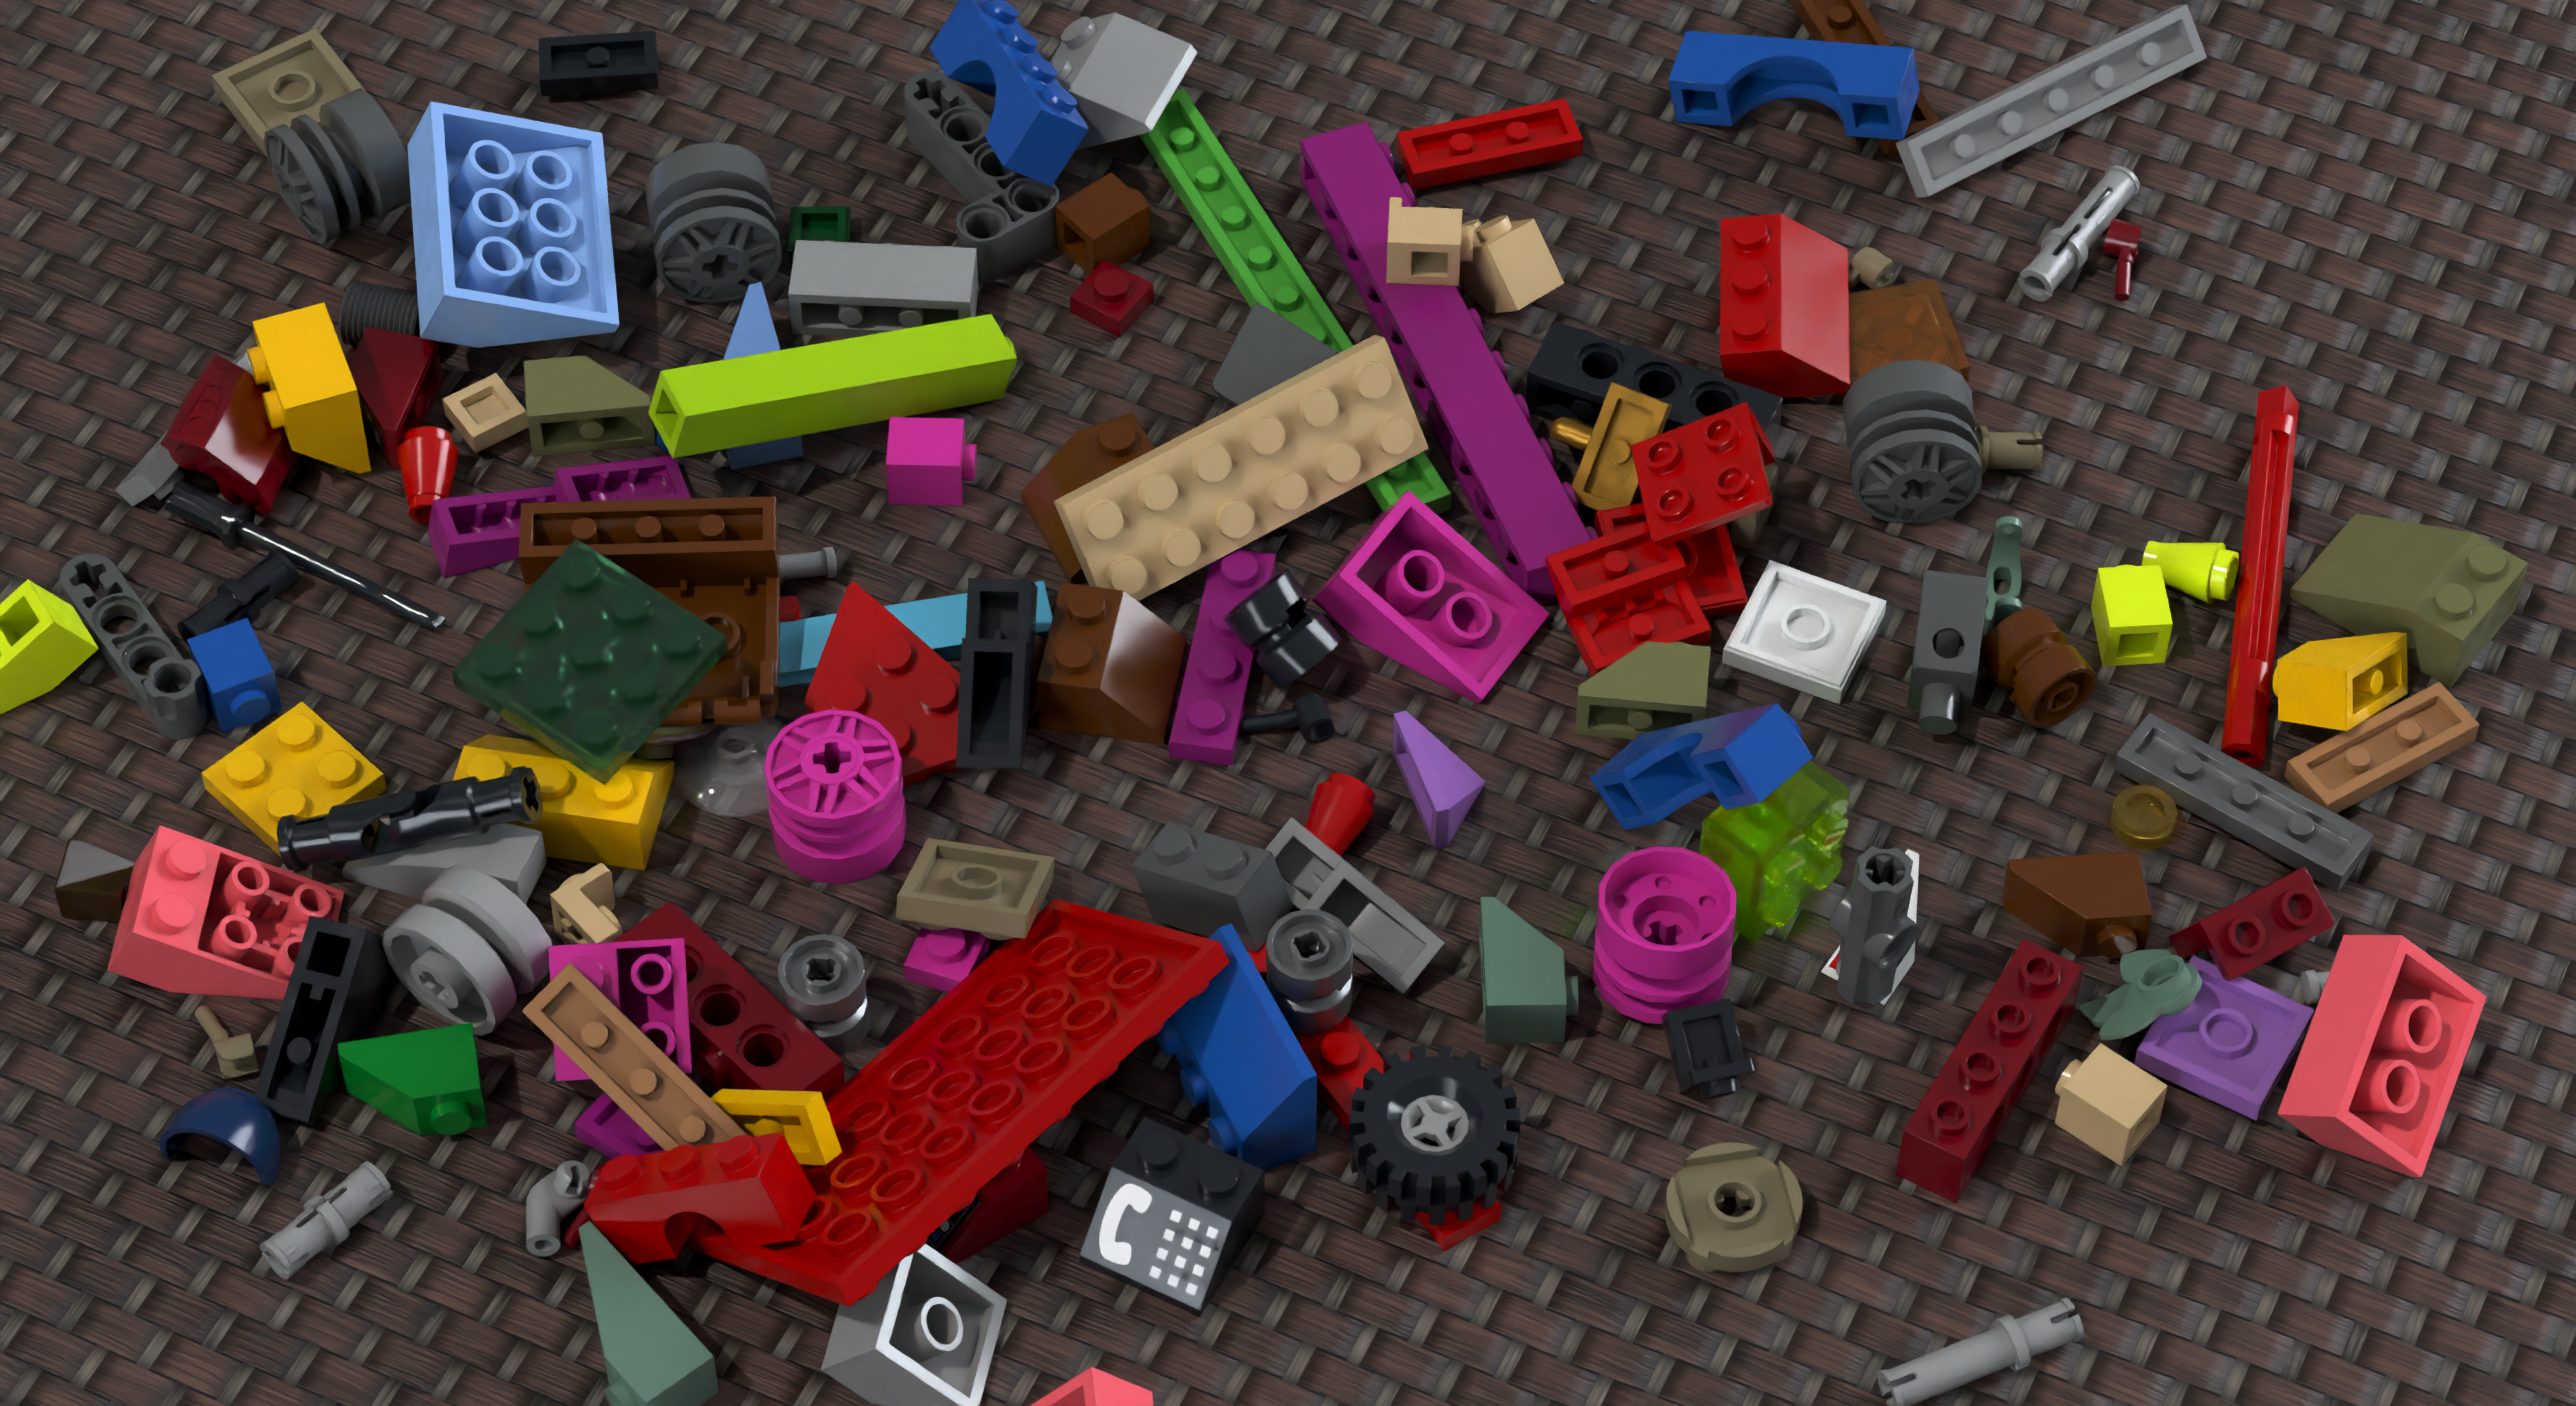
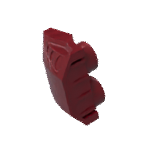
M215 354L210 358L182 401L173 423L160 444L169 451L172 459L181 467L189 470H198L201 473L206 472L217 480L220 492L230 503L237 505L241 503L254 504L255 514L261 518L272 510L273 501L282 483L301 453L292 451L284 427L276 429L271 427L263 400V393L269 392V387L264 383L256 385L252 374Z

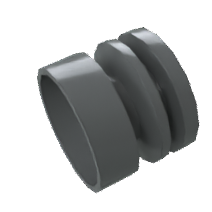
M362 88L353 90L321 105L319 113L321 127L307 114H303L291 120V127L282 124L265 131L264 145L266 155L278 190L297 222L307 235L318 244L326 243L338 237L340 228L344 231H350L359 227L361 219L359 205L365 212L375 218L411 202L409 163L406 151L384 110Z
M720 142L693 144L668 154L652 168L645 184L647 206L658 277L669 291L690 301L710 304L736 301L746 296L749 284L762 282L764 287L775 277L782 262L780 238L777 230L776 215L774 214L768 169L756 154L739 145Z
M1925 360L1895 361L1870 370L1852 384L1844 397L1843 415L1847 446L1850 449L1849 465L1850 472L1852 473L1853 496L1864 511L1880 520L1895 523H1925L1953 515L1972 502L1982 486V465L1979 456L1978 438L1975 435V415L1971 388L1960 373L1944 364Z

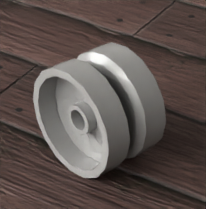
M458 864L445 869L424 891L421 905L417 904L407 908L385 930L382 941L389 964L400 981L421 1004L450 1025L472 1022L474 1034L479 1036L493 1032L514 1010L517 995L520 996L531 992L550 972L548 946H553L550 937L538 918L518 896L493 877L476 868Z

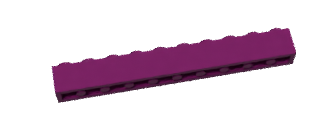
M1367 121L1301 139L1300 181L1381 336L1386 339L1400 373L1503 570L1513 582L1541 606L1557 602L1558 599L1545 564L1546 556L1597 539L1598 535L1593 527H1584L1578 515V503L1571 485L1568 482L1561 483L1556 475L1551 448L1545 438L1537 439L1531 428L1530 413L1526 401L1521 394L1514 395L1507 383L1504 361L1497 350L1490 352L1484 340V329L1475 308L1467 309L1461 298L1460 282L1459 286L1386 283L1390 197L1402 198V207H1416L1415 198L1409 184L1406 182L1400 184L1395 175L1394 161L1386 142L1378 143Z

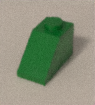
M472 1022L337 1043L347 1092L419 1136L433 1134L456 1135L471 1128L488 1126L480 1063Z

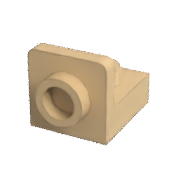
M603 863L597 864L583 874H575L569 877L556 891L550 894L555 934L565 945L613 942L623 935L620 923L611 912L615 907L612 872Z

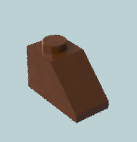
M2138 851L2008 860L2001 899L2003 909L2078 957L2104 956L2107 958H2120L2124 953L2145 950L2152 912Z

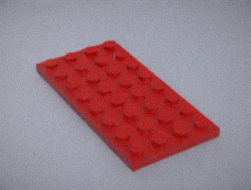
M1054 899L1036 915L1025 939L1014 937L1007 940L825 1101L842 1153L827 1165L799 1164L816 1193V1197L794 1240L734 1249L722 1227L711 1218L700 1214L686 1241L694 1251L851 1307L856 1301L869 1296L877 1288L879 1280L900 1261L920 1250L927 1242L928 1236L953 1213L967 1207L974 1200L976 1193L997 1173L1017 1162L1023 1155L1024 1149L1049 1126L1063 1120L1069 1114L1071 1106L1094 1085L1113 1075L1117 1070L1118 1064L1137 1046L1158 1034L1162 1030L1164 1022L1188 1000L1203 993L1208 988L1210 980L1230 963L1220 941Z

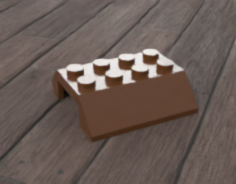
M776 496L521 503L519 560L525 587L521 667H514L513 703L516 724H526V729L572 728L574 722H584L585 728L637 726L641 720H649L650 726L700 725L704 719H715V724L761 723L762 717H775L779 702L781 611Z

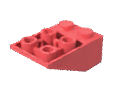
M159 825L134 863L107 971L174 993L284 1000L309 917L315 916L338 922L345 891Z

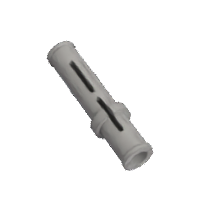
M2120 165L2108 168L2104 177L2078 205L2060 228H2054L2048 232L2041 242V251L2019 274L2018 284L2028 297L2036 301L2048 300L2068 273L2079 271L2088 259L2089 248L2109 227L2112 219H2115L2125 205L2137 195L2140 183L2132 171Z
M2066 1297L2058 1300L2055 1304L2017 1319L2008 1314L1994 1320L1992 1329L1891 1369L1879 1371L1877 1378L1882 1396L1892 1393L1893 1398L1886 1401L1887 1406H1911L2006 1367H2010L2013 1371H2018L2029 1366L2031 1357L2069 1342L2083 1339L2084 1329L2079 1314L2071 1318L2068 1317L2067 1313L2074 1311L2075 1306Z

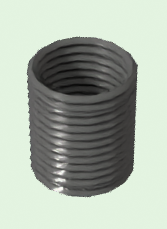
M359 280L352 282L344 294L340 308L339 334L341 340L345 345L358 346L367 326L420 337L417 292L415 290L410 291V289L387 287V285L381 286V284L365 283L364 281L359 282Z

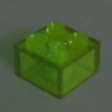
M1811 760L1762 802L1727 810L1721 805L1703 820L1700 854L1711 859L1727 873L1736 890L1735 929L1753 943L1772 926L1780 928L1785 925L1795 914L1800 901L1813 889L1823 890L1829 886L1837 877L1843 865V859L1840 856L1843 835L1849 824L1848 819H1846L1850 789Z

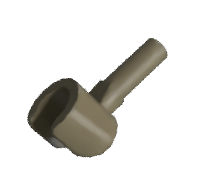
M1864 247L1860 249L1849 266V288L1852 289L1861 282L1874 292L1882 291L1893 278V273L1887 269L1892 265L1893 261L1874 248Z
M203 1005L198 1007L194 1015L211 1038L222 1076L225 1079H231L258 1072L259 1067L250 1032L229 1038L227 1030L223 1028L209 1006Z

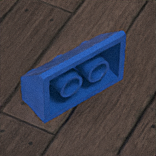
M1230 923L1219 927L1208 938L1220 941L1230 963L1210 980L1208 988L1203 993L1188 1000L1164 1022L1162 1030L1155 1037L1163 1054L1166 1057L1174 1054L1182 1068L1180 1070L1181 1083L1193 1107L1202 1105L1210 1119L1208 1121V1131L1214 1148L1260 1169L1267 1170L1316 1151L1317 1074L1233 925Z

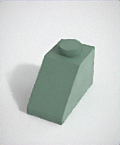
M1481 897L1479 950L1484 1042H1564L1566 1016H1578L1577 976H1565L1564 950L1495 897Z

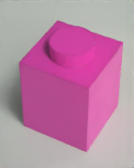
M890 417L886 454L889 504L963 506L965 481H976L977 445L965 443L964 419Z

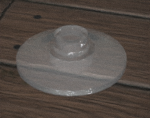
M762 717L761 723L719 724L717 728L705 735L680 742L673 759L675 762L673 768L675 781L680 792L697 808L717 816L746 817L767 811L769 809V800L766 793L767 784L764 776V764L769 745L785 725L772 717Z

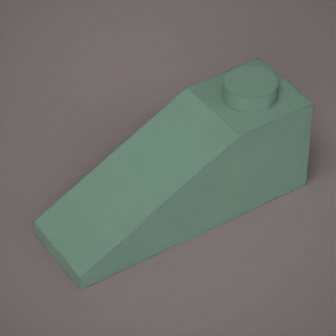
M590 1220L579 1227L584 1263L609 1383L604 1392L610 1406H700L718 1394L719 1388L715 1360L711 1352Z

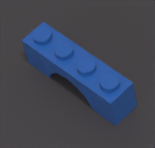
M959 0L929 49L948 78L991 96H996L993 115L985 138L1002 165L1007 169L1052 187L1089 130L1075 108L1077 100L1062 88L1056 79L1057 70L1042 58L1036 48L1038 41L1023 29L1017 19L1019 12L1005 0Z
M1686 31L1668 79L1676 122L1734 126L1746 113L1764 103L1783 98H1806L1821 102L1833 109L1843 122L1846 136L1904 140L1920 92L1914 48Z
M1778 703L1640 734L1589 778L1623 830L1657 824L1679 808L1712 791L1725 810L1760 803L1810 761L1813 756L1802 741L1801 731L1795 720L1785 713Z

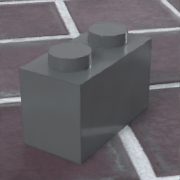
M1167 822L1131 865L1153 921L1205 937H1210L1219 927L1231 923L1244 947L1254 952H1257L1267 940L1268 932L1276 921L1286 916L1293 908L1271 851L1172 822Z

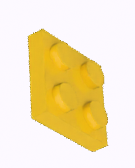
M303 702L297 704L201 773L205 789L280 857L277 825L282 816L293 814L303 819L327 814L334 805L377 797L387 789L384 773Z

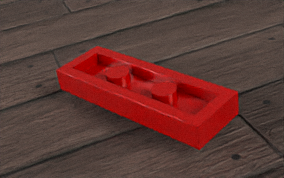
M1566 98L1396 132V150L1412 190L1582 156L1583 138Z

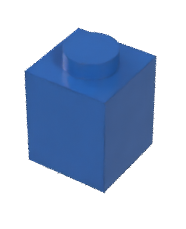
M248 618L187 639L191 659L200 669L208 704L222 733L243 725L257 723L267 716L283 711L273 668Z

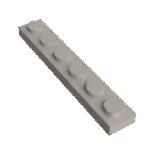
M2188 5L2173 6L1897 142L1896 146L1916 197L1933 195L2206 59L2207 56Z

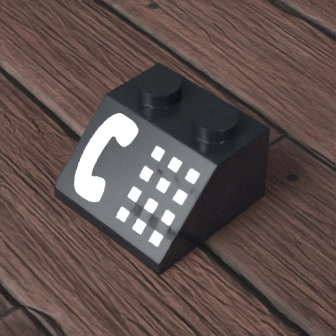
M1144 1116L1110 1169L1079 1255L1080 1263L1200 1317L1264 1216L1265 1170Z

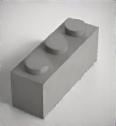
M796 240L788 292L792 334L859 337L975 317L979 291L977 248Z

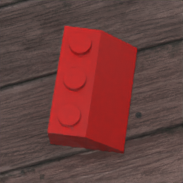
M1781 213L1721 219L1720 358L1724 378L1747 386L1761 388L1768 393L1783 398L1848 392L1851 387L1848 248Z

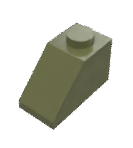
M585 355L524 361L527 421L533 457L656 445L654 423L648 414L651 399L645 392Z
M1646 641L1578 686L1575 735L1635 740L1643 733L1704 720L1711 647L1689 645L1683 642L1663 643Z

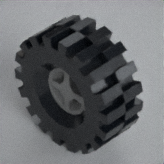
M1424 1045L1411 1047L1410 1060L1405 1062L1401 1061L1397 1052L1385 1057L1383 1074L1372 1067L1363 1076V1089L1356 1087L1352 1097V1110L1349 1116V1162L1352 1173L1358 1172V1186L1365 1196L1376 1189L1375 1205L1386 1213L1394 1204L1401 1206L1400 1219L1415 1223L1417 1212L1430 1213L1429 1225H1444L1445 1213L1453 1211L1456 1213L1458 1222L1473 1218V1204L1477 1202L1484 1211L1496 1204L1497 1189L1506 1193L1512 1183L1513 1170H1517L1521 1116L1520 1108H1516L1517 1095L1512 1085L1502 1088L1503 1073L1494 1065L1485 1072L1480 1071L1481 1056L1468 1051L1463 1061L1453 1059L1454 1047L1439 1045V1056H1426ZM1423 1138L1437 1142L1439 1146H1430L1423 1143Z

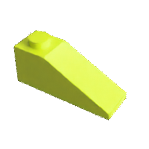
M29 579L0 604V715L52 691L99 649L74 607Z

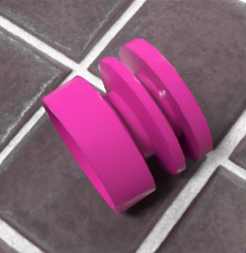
M829 709L803 715L782 728L769 745L764 764V776L767 784L766 793L769 800L768 810L771 835L777 855L793 872L814 882L831 884L851 883L868 879L889 866L903 847L907 819L905 799L902 792L904 785L901 774L902 760L895 738L880 722L855 711Z
M1662 846L1630 852L1609 867L1599 884L1593 980L1602 998L1618 1012L1644 1023L1663 1024L1661 1016L1666 1012L1721 1000L1729 986L1732 942L1736 919V890L1727 873L1708 857L1680 847Z

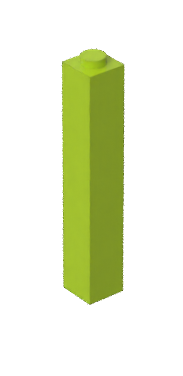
M987 314L662 370L659 374L648 414L671 457L679 458L889 420L890 417H906L1003 399L1011 374L1015 370L1017 356L1012 341L1004 336L993 315Z

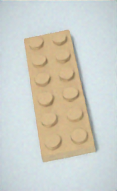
M1373 335L1054 501V504L1089 586L1122 590L1135 600L1140 601L1429 449L1386 339Z

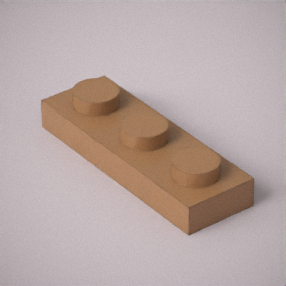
M2439 681L2370 717L2352 729L2344 731L2288 760L2284 777L2299 794L2337 814L2475 741L2480 724Z

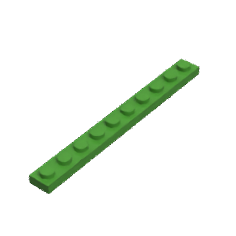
M1183 88L1176 90L1152 131L1140 134L1139 137L1250 308L1252 309L1256 302H1259L1338 353L1352 347L1353 344L1185 90ZM1424 451L1364 482L1383 512L1407 490L1413 493L1437 515L1451 510V492Z

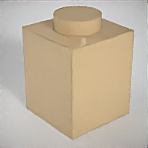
M2100 1043L2083 1063L2078 1059L2073 1060L2060 1076L2055 1087V1093L2060 1096L2055 1124L2122 1166L2159 1124L2168 1085Z

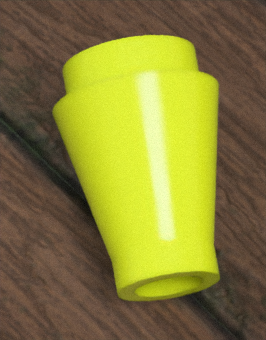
M2149 541L2144 551L2141 566L2161 565L2166 585L2211 604L2215 599L2228 601L2231 597L2238 575L2239 554L2235 551L2226 550L2224 543H2161Z

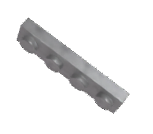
M2151 713L2145 717L2116 754L2114 770L2297 870L2306 866L2313 879L2337 892L2371 848L2373 833Z

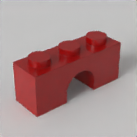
M782 1132L754 1137L740 1135L728 1141L699 1146L685 1144L674 1147L669 1151L639 1156L633 1154L620 1155L612 1160H608L601 1169L599 1177L583 1205L596 1228L630 1265L677 1258L700 1214L711 1218L722 1227L734 1249L794 1240L816 1197V1193Z

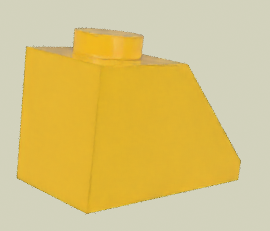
M2389 632L2308 641L2279 658L2273 675V691L2275 696L2278 697V720L2348 731L2408 694L2407 633Z

